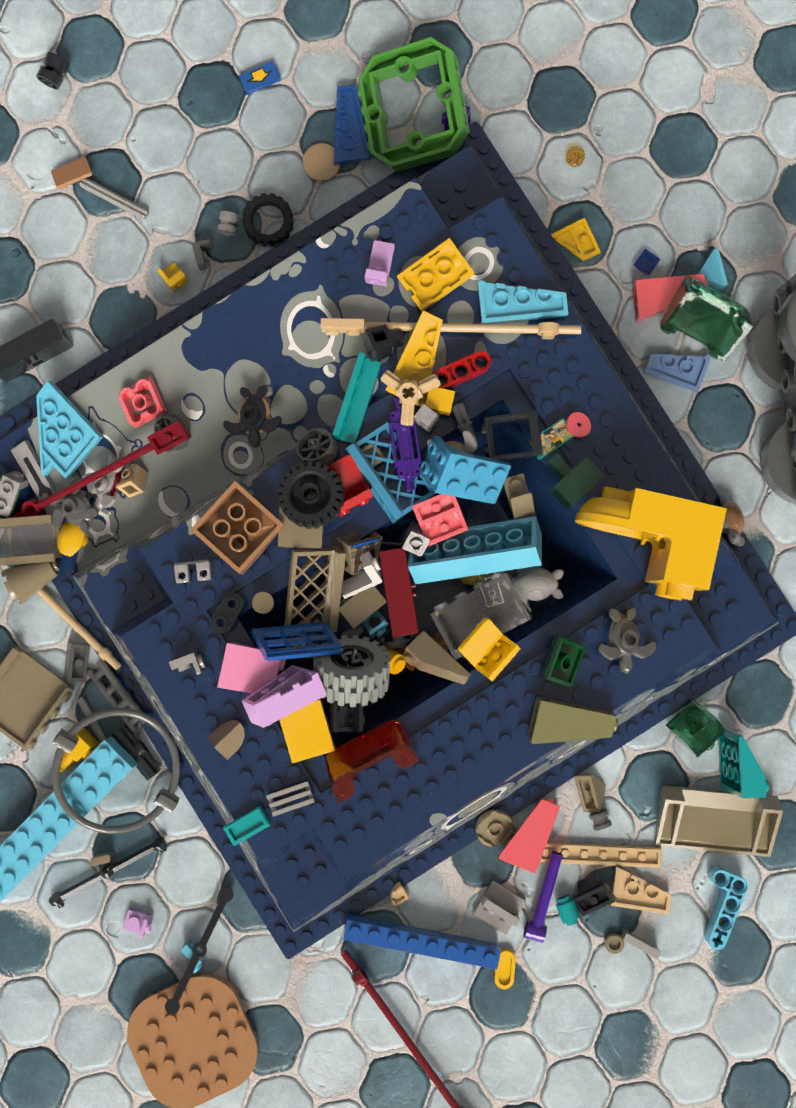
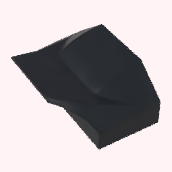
M596 874L578 881L577 893L573 897L582 917L614 903L617 899L607 883L601 881Z

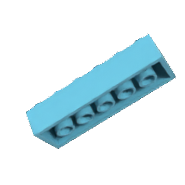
M536 516L468 527L469 530L427 546L421 557L409 552L408 568L415 584L542 565V533Z

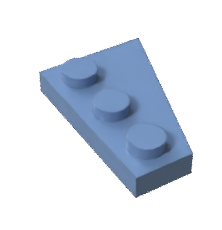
M650 354L643 373L697 393L711 356Z

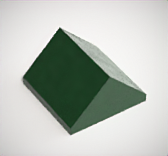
M554 636L540 677L572 688L587 647L562 637Z

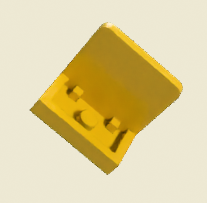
M486 617L463 640L458 650L479 672L493 681L520 648L504 636L493 622Z

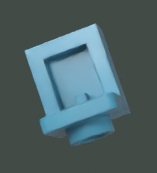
M191 940L186 942L181 949L189 961L193 956L192 948L195 944ZM197 947L196 951L201 953V948ZM205 957L199 959L193 973H196L203 966L202 962Z

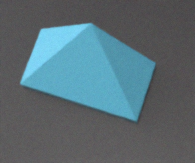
M715 248L709 254L698 274H704L705 280L708 281L709 285L722 290L728 283L719 249Z

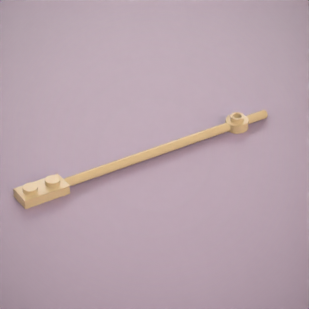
M321 318V330L330 336H336L339 333L359 336L360 333H365V329L386 324L389 331H413L417 324L409 322H365L364 319ZM543 322L538 325L442 323L440 332L537 333L542 336V339H554L558 334H581V325H559L554 322Z

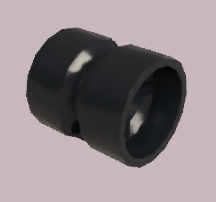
M47 52L43 60L44 66H40L36 78L46 86L59 90L63 82L62 76L67 74L70 64L61 56L53 52Z

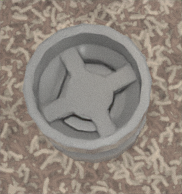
M220 211V224L217 226V232L222 235L235 236V223L238 222V215L230 211Z

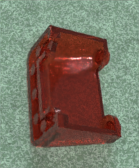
M388 721L327 754L325 766L338 803L353 795L355 791L353 778L356 776L355 774L389 756L401 768H407L420 762L419 755L404 725L400 721Z

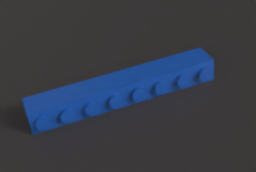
M347 914L343 930V940L496 970L501 954L498 943Z

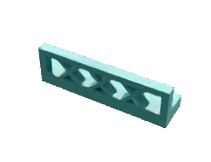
M361 352L358 354L332 434L336 440L349 444L357 442L382 366L381 362H371L366 357V354Z

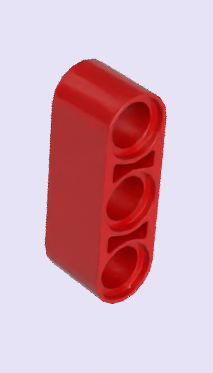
M480 351L437 369L433 374L444 376L447 379V383L440 385L438 388L448 390L485 374L491 365V357L488 353ZM479 358L484 359L487 365L480 368L476 366L475 360ZM463 367L467 374L465 376H458L455 373V369Z

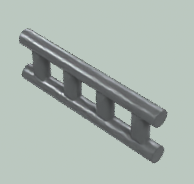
M100 659L96 663L100 668L98 671L95 672L91 668L86 672L113 708H125L128 705L130 709L143 712L105 661ZM104 674L111 682L108 687L101 680ZM115 690L123 698L120 702L112 694ZM120 716L132 733L139 729L136 726L139 719Z

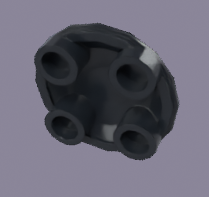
M418 633L398 637L390 636V641L388 637L379 638L376 641L379 642V647L384 646L388 649L407 647L418 637Z

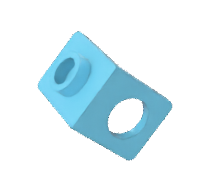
M379 610L362 622L374 640L386 635L388 629L391 628ZM372 617H378L381 620V623L375 628L369 626V620Z

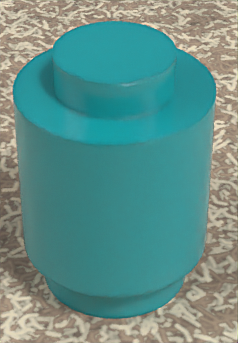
M570 894L557 898L556 908L562 923L567 924V926L578 923L577 919L580 918V914Z

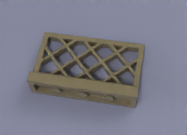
M330 545L328 549L292 550L284 626L291 625V620L297 614L303 618L298 624L311 623L309 620L319 612L321 622L328 623L331 630L337 632L346 553L339 545ZM322 555H328V560L323 566L320 567L315 562ZM298 556H307L310 559L301 568L297 565ZM314 563L319 569L309 578L304 572ZM323 573L326 576L325 581L318 587L313 581ZM303 574L308 580L298 588L295 585V580ZM312 583L316 590L306 597L302 591ZM321 593L323 601L318 606H315L311 601ZM301 594L305 600L296 608L293 605V600ZM310 603L314 609L305 617L300 611Z

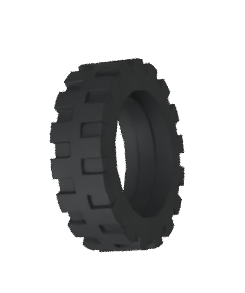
M261 193V196L256 195L252 201L247 202V207L243 209L242 222L248 237L253 242L259 243L261 246L266 247V245H270V247H273L290 236L289 233L292 232L294 223L293 214L289 204L281 196H276L273 193H270V195ZM269 205L280 209L284 221L278 231L267 235L258 232L254 228L252 220L253 215L258 209Z

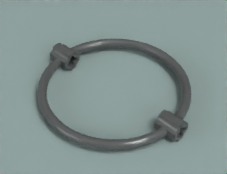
M129 708L105 709L83 718L69 731L61 728L52 742V744L57 746L52 763L53 790L62 809L79 825L100 833H125L147 825L164 810L172 812L176 808L180 797L175 795L180 777L178 749L167 729L152 716ZM110 716H128L148 723L164 738L172 757L170 786L168 790L162 788L156 795L154 803L158 806L145 817L119 826L97 824L79 815L66 800L60 782L62 757L65 751L70 754L77 745L79 738L75 735L88 724Z

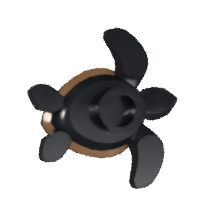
M265 385L260 386L257 392L254 391L252 393L249 389L241 387L240 394L244 397V401L238 411L240 423H232L227 420L223 422L224 428L232 435H241L249 432L248 442L253 448L259 447L263 431L266 433L273 432L282 422L280 416L270 419V408L264 398L268 391Z

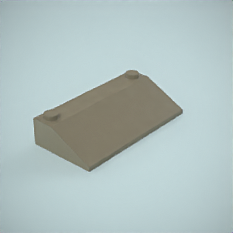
M662 785L658 802L655 846L771 857L783 809L778 796L766 795L765 798H741L729 791Z

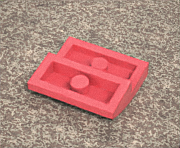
M440 494L412 506L423 534L430 537L428 546L469 530L455 496Z

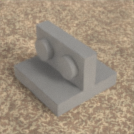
M492 880L473 911V915L507 935L512 925H518L520 921L519 913L526 900L495 880Z

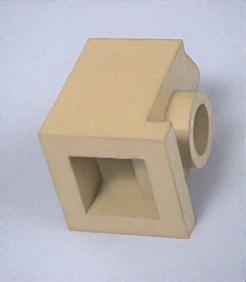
M131 464L129 468L123 470L121 481L116 484V488L129 498L143 493L148 472L138 464Z

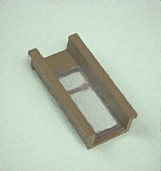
M52 515L0 519V566L56 561L55 558H62V553H60L57 547V537L60 529L53 527Z

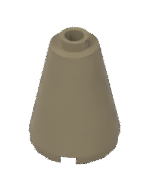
M56 561L29 563L5 569L1 572L2 577L6 576L7 581L4 584L9 594L15 601L20 600L18 604L21 605L58 576L60 567Z

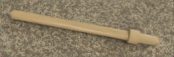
M44 588L37 592L99 653L98 656L103 661H107L115 670L121 667V664L112 656V652L107 647L104 648Z

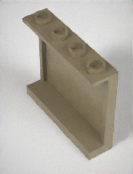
M20 647L12 648L0 665V732L21 746L20 751L24 752L35 747L38 742L37 737L40 733L44 734L49 728L48 722L51 718H56L60 713V706L73 695L71 691L74 687Z

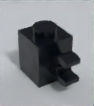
M386 324L365 329L363 345L372 362L390 357L392 348L402 346V339L405 337L401 330L390 333Z

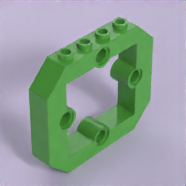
M429 37L372 56L358 79L360 86L358 87V94L363 104L361 105V112L366 122L364 124V131L368 135L369 140L367 142L368 152L397 172L454 156L470 132L459 64L455 53L450 48ZM439 63L442 83L438 86L436 95L446 107L450 130L427 137L421 131L415 130L408 134L406 143L390 147L386 128L388 115L383 110L379 82L399 76L405 82H411L416 78L419 69ZM409 66L407 71L403 72L404 68ZM451 92V95L445 98L446 94ZM379 114V117L374 120V117ZM418 140H421V143L418 146H415L416 142Z

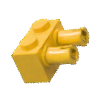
M85 728L75 735L79 740L69 754L65 751L63 754L60 772H64L65 769L68 770L77 761L85 760L100 744Z

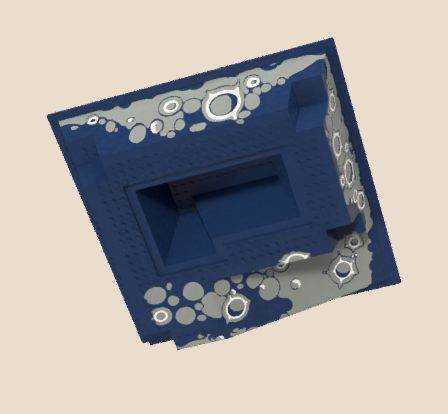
M478 122L470 124V132L454 156L403 171L393 172L55 383L63 394L104 436L70 478L65 479L55 467L48 476L57 491L68 486L71 481L78 478L82 479L106 466L109 454H113L116 460L150 443L147 437L154 433L155 422L159 417L178 414L188 424L192 437L184 449L172 452L165 451L157 455L155 450H152L123 466L122 472L129 468L131 464H138L148 472L144 492L129 498L119 490L115 496V503L107 507L103 512H99L94 517L93 522L89 524V531L85 534L88 536L87 544L81 546L71 557L62 554V558H55L60 570L58 571V576L52 582L74 618L104 648L107 647L112 652V656L121 664V667L115 670L105 661L144 713L159 721L174 739L180 758V777L178 782L180 789L286 959H291L344 925L347 914L358 916L388 897L392 888L399 881L405 886L477 840L478 837L475 832L476 822L485 812L492 809H500L505 811L510 817H513L574 778L575 775L585 771L796 636V613L743 531L740 534L745 539V545L736 546L730 543L728 534L726 532L721 533L709 590L694 591L692 600L682 599L679 601L656 596L657 584L645 582L652 551V544L646 541L644 545H640V539L593 529L575 522L576 513L579 512L581 506L593 497L602 498L604 487L625 491L639 488L722 507L718 492ZM450 238L475 275L427 308L425 312L442 319V323L482 324L477 281L480 280L486 283H501L507 286H522L528 289H544L566 293L567 316L494 324L538 325L543 322H554L559 325H581V334H558L554 339H542V336L537 333L440 332L432 369L433 374L439 368L480 351L488 353L491 357V365L485 374L448 389L455 391L452 406L463 403L469 420L473 421V430L479 441L477 442V449L473 454L485 457L484 445H488L487 436L483 437L482 424H485L484 418L537 410L541 432L562 418L566 421L574 412H581L589 418L591 430L585 437H573L541 460H538L537 457L505 461L511 465L506 478L524 474L528 491L532 494L534 516L537 518L542 533V565L538 567L545 568L550 573L558 569L564 571L562 578L557 580V588L562 590L563 598L557 599L550 595L540 601L528 599L532 613L529 615L523 614L516 604L518 591L516 589H507L502 585V581L505 578L517 577L518 571L513 569L497 572L506 604L486 609L476 575L415 584L409 571L410 584H415V588H411L412 593L416 592L417 595L413 597L418 636L423 631L426 632L471 674L468 681L463 685L418 670L406 661L405 667L400 673H389L388 691L385 692V695L382 698L378 697L377 702L372 703L369 700L368 705L363 706V714L365 716L363 732H331L336 747L335 751L292 763L280 719L264 728L251 723L242 700L252 693L224 689L217 686L227 643L237 642L258 647L252 637V628L284 626L292 550L309 548L278 547L277 534L252 566L241 575L194 534L191 528L234 481L239 483L279 520L280 505L277 497L279 496L277 492L278 487H280L279 482L281 478H285L284 474L287 471H291V467L294 465L298 467V463L302 462L296 452L298 440L305 432L316 428L326 429L331 435L333 434L359 352L366 354V357L370 359L363 345L365 333H360L359 336H349L347 333H339L336 336L326 335L321 330V318L364 319L365 322L417 323L422 312L411 297L414 293L411 290L408 292L405 290L397 275ZM375 240L395 245L387 287L368 284L365 281L366 269L369 268L373 242ZM402 331L405 337L402 339L403 345L393 347L390 357L376 360L381 362L382 366L357 442L385 423H390L389 414L395 411L394 399L398 398L399 400V397L386 391L387 385L381 381V377L387 370L394 373L413 331ZM479 358L475 360L476 366L480 368L487 365L484 359ZM463 367L455 369V373L458 376H465L467 374ZM152 375L167 413L135 428L129 423L118 396L123 388L129 387L139 380ZM438 376L441 385L447 383V379L444 376ZM265 385L268 391L264 398L270 408V419L280 416L282 422L273 432L266 433L263 431L259 447L253 448L248 442L249 432L241 435H232L224 428L223 422L227 420L232 423H240L238 411L244 401V397L240 394L241 387L249 389L252 393L254 391L257 392L260 386ZM148 390V391L142 393V394H146V393H147V394H150V395L152 396L150 390ZM36 396L0 418V476L13 471L23 473L11 452L13 448L23 441L29 440L40 460ZM142 397L141 404L144 406L145 401ZM154 401L153 406L148 410H137L135 408L134 410L136 412L137 417H139L142 413L149 411L157 406ZM415 405L414 416L421 407ZM452 408L450 416L438 414L439 420L430 433L416 423L421 463L425 460L428 452L427 441L433 439L434 436H440L444 442L456 441L465 445L460 430L457 429L459 425ZM529 420L493 425L496 455L532 451L527 444L531 440ZM385 429L379 433L378 442L390 444V436ZM410 429L413 454L416 459L413 431ZM333 437L338 446V453L334 460L336 461L345 456L344 451L351 444L336 440ZM364 443L359 448H364L368 445V443ZM377 445L383 456L387 458L389 448ZM395 449V450H396V457H397V460L399 461V454H398V452H397V449ZM386 462L377 465L374 468L375 471L385 473ZM389 463L387 474L397 476L394 464ZM386 478L385 485L389 490L397 491L399 480ZM401 481L400 492L412 494L411 491H406V481ZM30 483L28 487L20 490L12 515L21 511L23 503L27 500L34 498L39 501ZM416 484L415 495L425 496L430 493L425 485ZM86 485L79 490V493L84 494L89 499L92 508H95L97 494L90 493ZM502 486L495 504L456 497L467 527L514 520L504 486ZM399 495L398 504L404 510L410 506L411 498ZM373 496L368 503L350 508L351 511L343 516H335L333 522L329 521L328 525L324 526L323 549L330 548V545H337V537L354 532L361 533V540L369 538L372 532H376L382 536V539L403 541V536L411 521L419 522L414 510H411L392 523ZM44 508L43 513L41 515H47ZM66 516L63 518L61 526L67 521ZM51 525L19 527L35 555L53 553ZM380 547L379 552L393 550L396 548ZM405 550L408 565L409 551ZM322 555L315 562L320 567L323 566L328 560V555ZM298 556L297 565L301 568L310 559L307 556ZM211 560L213 580L198 581L196 564L190 565L192 582L176 583L174 563ZM313 563L304 573L310 578L319 568ZM381 569L382 582L377 584L375 588L387 601ZM206 570L202 572L203 577L207 576ZM345 570L343 581L351 578V574ZM185 573L181 574V579L185 578ZM322 573L313 582L319 587L325 581L326 576ZM301 574L295 580V585L299 588L308 579ZM311 583L302 592L308 597L316 588ZM259 592H267L274 598V607L268 613H258L252 606V599ZM229 593L241 595L245 603L244 608L232 629L227 633L215 632L210 622L222 599ZM319 593L311 602L318 606L323 601V595ZM299 594L293 600V605L297 608L305 598ZM230 600L229 606L231 608H234L236 606V601ZM386 602L378 610L391 626L388 604ZM309 603L300 612L306 617L314 607ZM635 608L636 616L632 621L640 634L639 645L644 646L649 642L656 643V649L649 657L638 658L634 655L631 656L633 666L628 674L620 670V658L609 660L598 649L599 644L609 646L608 630L612 622L608 614L609 609H616L619 613L625 614L628 609ZM340 611L337 632H333L337 639H341V636H343L342 632L354 629ZM318 612V613H317L313 618H311L309 621L311 622V621L314 620L316 617H318V618L321 620V615H320V613ZM297 614L291 620V625H297L303 618ZM372 617L369 620L371 628H375L381 623L378 617ZM486 617L493 622L504 636L520 648L493 681L479 672L458 650L463 640ZM220 618L218 620V625L220 627H223L225 625V620ZM362 623L358 625L356 628L362 626L364 628V631L359 636V639L367 637L370 638V642H373L374 639L370 636L365 626ZM389 628L388 633L381 638L388 637L390 641L389 637L393 636L392 629ZM554 636H559L587 647L572 688L540 677ZM281 637L264 638V640L281 639ZM286 646L269 647V649L287 648ZM406 647L394 650L403 655ZM197 652L198 655L203 656L206 665L203 668L204 672L197 675L193 663H190L192 668L179 672L178 668L171 670L169 662ZM313 657L286 659L284 670L294 665L313 671ZM536 696L611 711L618 719V727L615 732L613 731L612 738L541 744L530 743L527 739ZM327 697L322 699L330 726V702H327ZM237 720L244 728L245 737L240 748L227 760L213 747L207 737L223 723ZM140 722L172 774V757L164 738L151 725ZM309 781L315 799L314 803L276 816L272 815V810L266 797L267 794ZM306 787L274 797L273 800L275 802L307 791ZM307 795L305 797L276 806V809H280L288 805L309 799V796ZM261 805L272 824L233 846L223 827Z

